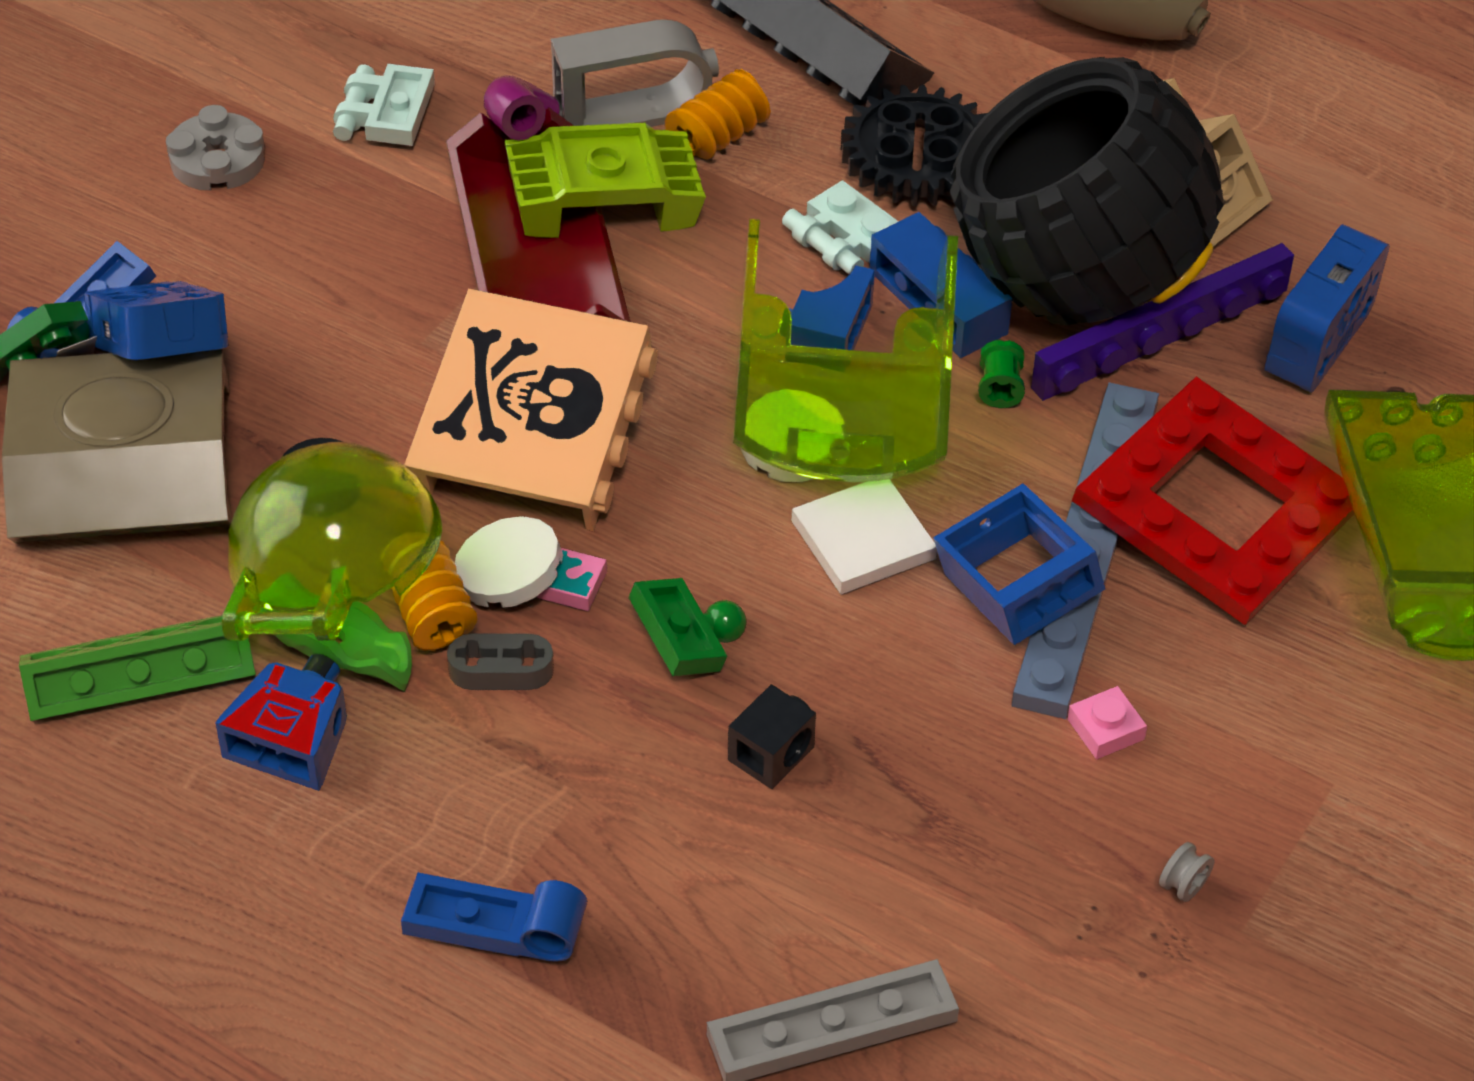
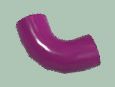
M504 75L494 79L488 85L484 95V108L488 117L509 138L514 140H525L535 135L545 121L546 109L548 107L558 114L560 112L559 102L555 97L516 76Z

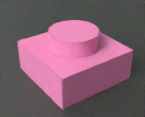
M1118 686L1069 705L1067 719L1096 760L1145 740L1147 725Z

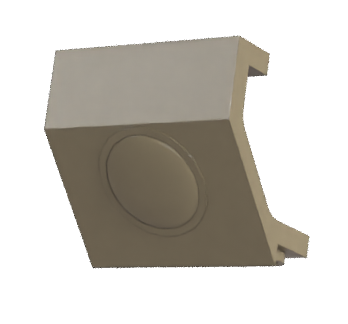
M223 348L137 360L126 359L113 353L10 360L2 447L7 538L14 543L232 526L231 505L228 502L224 456V394L230 393L228 371L224 366Z

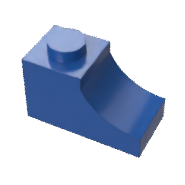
M855 265L847 278L831 288L815 292L801 290L794 308H786L781 319L779 336L786 339L785 360L844 374L873 306L874 269Z

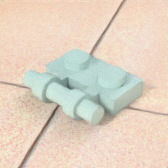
M387 64L384 75L380 76L375 75L374 69L369 65H359L356 72L347 79L344 87L345 101L339 103L334 113V136L342 141L350 140L353 132L362 126L365 127L366 140L413 146L435 85L434 69ZM371 98L374 99L373 104L367 103Z
M843 180L808 201L807 215L803 216L797 210L790 209L782 219V224L792 231V237L804 247L812 246L823 254L822 258L826 264L834 270L842 269L848 274L853 271L855 265L864 267L862 259L870 264L872 234L899 222Z

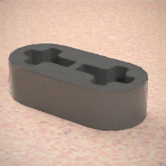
M467 634L456 638L449 645L447 651L450 679L455 685L463 689H538L546 685L554 673L552 645L547 639L535 634ZM469 658H479L477 665L467 666ZM524 658H535L532 666H523Z

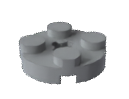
M210 105L202 108L198 116L184 121L166 137L167 153L173 175L180 182L194 189L211 190L210 183L219 184L224 182L227 183V189L241 186L253 179L264 165L265 144L262 129L244 116L227 113V110L220 105Z

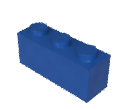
M920 212L872 234L870 269L875 270V277L958 357L963 358L984 347L987 343L1008 335L1012 297L1009 294L1004 295L986 277L970 255L964 254L948 239L940 227L934 226Z

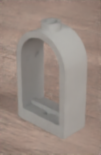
M653 20L551 39L553 97L559 102V115L574 126L647 123L650 127L664 125L668 113L676 108H680L683 103L693 99L695 95L703 90H707L712 85V78L719 75V65L715 50L713 48L702 50L694 32L686 25L673 20ZM671 57L688 60L684 69L675 78L664 84L585 99V73Z

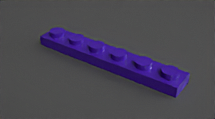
M1280 243L1190 283L1182 291L1163 303L1158 304L1150 301L1035 352L1031 389L1042 401L1059 393L1069 392L1079 384L1101 374L1111 373L1121 365L1146 354H1153L1163 346L1183 337L1193 336L1203 328L1225 318L1235 317L1243 310L1267 299L1277 298L1287 291L1294 254L1283 243Z

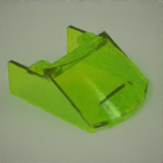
M749 219L744 255L736 361L733 443L750 455L779 469L815 479L838 482H869L898 478L927 469L945 460L948 449L958 236L947 235L938 265L936 308H911L904 312L896 322L893 335V352L880 353L790 345L792 319L791 312L786 303L775 296L755 294L760 220Z

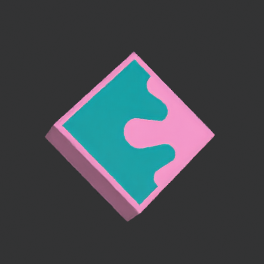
M561 548L563 560L562 563L559 561L556 568L558 575L552 585L539 594L537 598L589 611L607 573V560Z

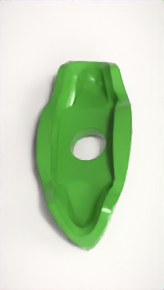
M284 577L271 583L245 608L246 616L255 618L286 646L293 647L309 657L313 654L325 655L331 658L338 665L339 669H347L358 674L382 679L400 690L406 691L412 667L411 645L408 636L404 631L390 630L378 614L367 605L340 593L310 592L293 579ZM330 635L338 637L343 642L338 643Z

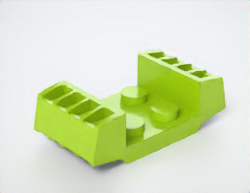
M647 123L549 127L540 135H535L525 140H505L510 174L526 236L559 237L562 208L653 203L660 232L685 229L695 226L706 199L688 140V134L684 131L654 130Z

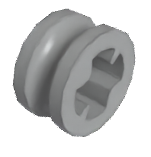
M1191 842L1184 843L1175 851L1164 867L1159 880L1160 886L1166 890L1172 887L1178 890L1177 897L1183 902H1188L1200 891L1210 876L1215 863L1214 858L1209 854L1198 856L1196 854L1197 848Z

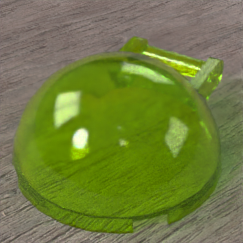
M347 442L321 443L298 449L281 457L265 468L244 492L234 512L229 528L227 548L228 570L234 591L222 617V630L225 638L229 641H244L248 638L249 634H314L317 640L333 641L339 636L352 602H369L393 586L397 594L401 596L427 570L438 551L443 530L439 508L420 478L389 454L356 443ZM261 608H265L279 612H260Z

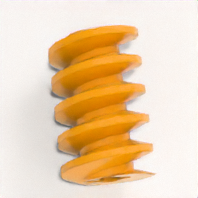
M735 69L734 72H730L722 77L720 81L710 85L707 90H703L695 95L693 99L683 103L680 108H676L668 113L665 119V130L687 132L693 157L696 154L701 159L708 160L715 156L717 150L721 151L727 148L730 141L740 139L744 132H749L756 128L757 123H763L768 120L771 114L770 103L757 80L749 72L743 69Z
M416 531L403 532L391 539L382 550L379 558L380 566L386 574L388 586L393 591V597L399 606L401 617L406 622L408 634L413 638V645L421 650H437L451 644L456 638L469 634L478 621L477 612L470 603V596L464 589L462 578L457 574L456 564L450 558L448 546L441 540L429 539L426 534Z

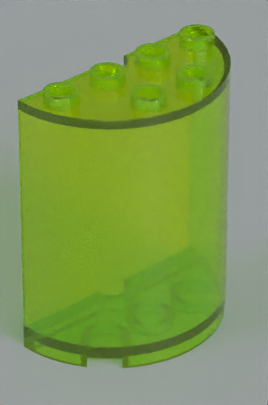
M1329 390L1324 407L1326 427L1392 630L1396 629L1405 637L1407 646L1422 654L1447 660H1474V395L1443 394L1435 397L1429 404H1420L1417 402L1416 394L1411 392Z

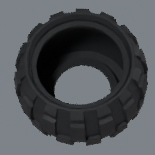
M1097 57L1074 61L1051 69L1018 87L981 119L963 145L951 172V178L954 183L950 193L956 205L953 210L967 249L986 277L1004 295L1009 294L1012 297V301L1020 308L1026 306L1036 317L1046 316L1050 323L1061 325L1092 323L1115 317L1139 307L1162 293L1194 264L1209 244L1220 223L1217 216L1224 206L1220 169L1213 145L1188 102L1153 71L1143 69L1138 61L1125 57Z

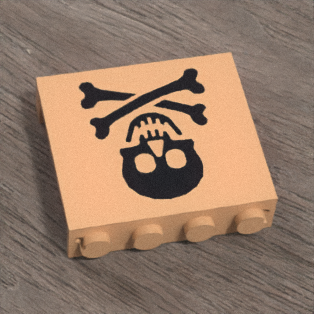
M468 288L404 464L411 491L432 496L437 479L441 478L582 509L586 530L594 531L599 513H607L611 505L614 484L610 480L614 468H622L627 456L629 440L625 434L629 422L637 423L641 414L643 392H640L643 380L644 378L651 379L656 368L658 350L651 347L649 326Z

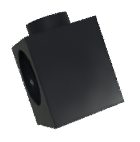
M771 684L728 726V761L770 789H773L814 748L816 712L811 710L808 704L801 698L794 695L789 696Z

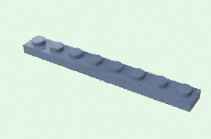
M1108 383L1077 486L1155 415L1159 393ZM1072 502L1066 524L1096 551L1105 585L1120 535ZM1103 591L1030 636L1013 691L1012 707L1062 719L1067 718L1069 705L1072 701Z

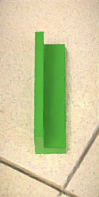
M241 611L20 655L19 669L30 721L256 675L246 623Z

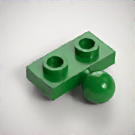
M81 301L43 304L0 334V368H8L10 371V360L38 358L37 355L44 350L53 348L61 350L89 339L88 317Z
M683 578L635 582L628 597L672 676L720 672L727 659V654L720 642H733L739 639L746 629L747 618L745 612L733 601H717L710 605L705 613H702Z

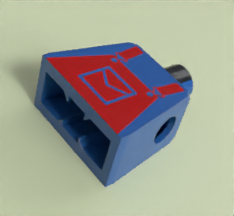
M322 654L311 655L302 671L277 662L268 664L216 721L222 758L319 791L324 783L347 718L343 687L335 682L340 674L338 665L331 658Z

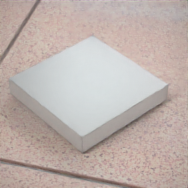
M887 474L792 509V523L841 595L936 559L937 548L934 541Z

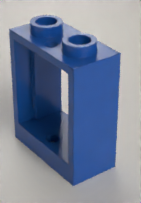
M1024 483L933 537L945 576L1013 645H1016L1105 590L1096 551ZM987 518L986 522H985L984 524L980 525V523L982 522V520H984V519ZM1028 535H1031L1054 557L1000 591H997L975 569Z

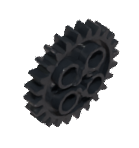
M901 85L900 94L894 95L886 88L882 89V100L868 95L866 96L865 107L854 105L853 116L845 117L844 129L841 130L840 149L842 150V163L848 164L849 176L859 175V186L861 188L875 184L874 196L879 197L887 191L891 192L892 203H897L903 196H908L912 206H917L921 197H927L929 202L936 206L938 196L944 195L947 199L954 202L950 190L954 183L951 178V172L955 160L970 133L987 113L977 114L978 104L976 102L963 106L962 94L960 93L950 99L944 97L945 89L942 87L934 94H928L925 85H920L917 93H911L905 85ZM917 119H923L925 121L922 169L916 171L912 168L915 122Z

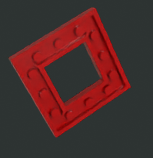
M1196 376L1076 487L1071 501L1246 626L1361 508L1367 494ZM1203 446L1284 502L1237 551L1155 493Z

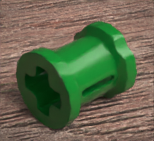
M994 340L987 343L981 349L980 367L984 370V377L979 382L978 392L981 400L991 407L1009 408L1017 405L1024 397L1025 385L1020 377V371L1024 367L1025 352L1014 341Z

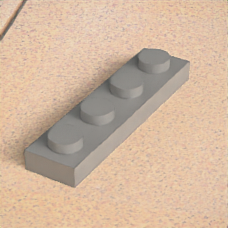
M936 959L707 1022V1037L723 1080L746 1081L957 1022L959 1007L939 961Z

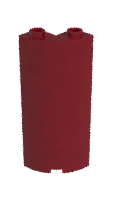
M548 107L546 109L545 121L535 135H540L549 127L574 125ZM481 112L451 136L446 142L478 290L631 322L601 206L562 208L559 237L526 236L505 147V140H510L511 138Z

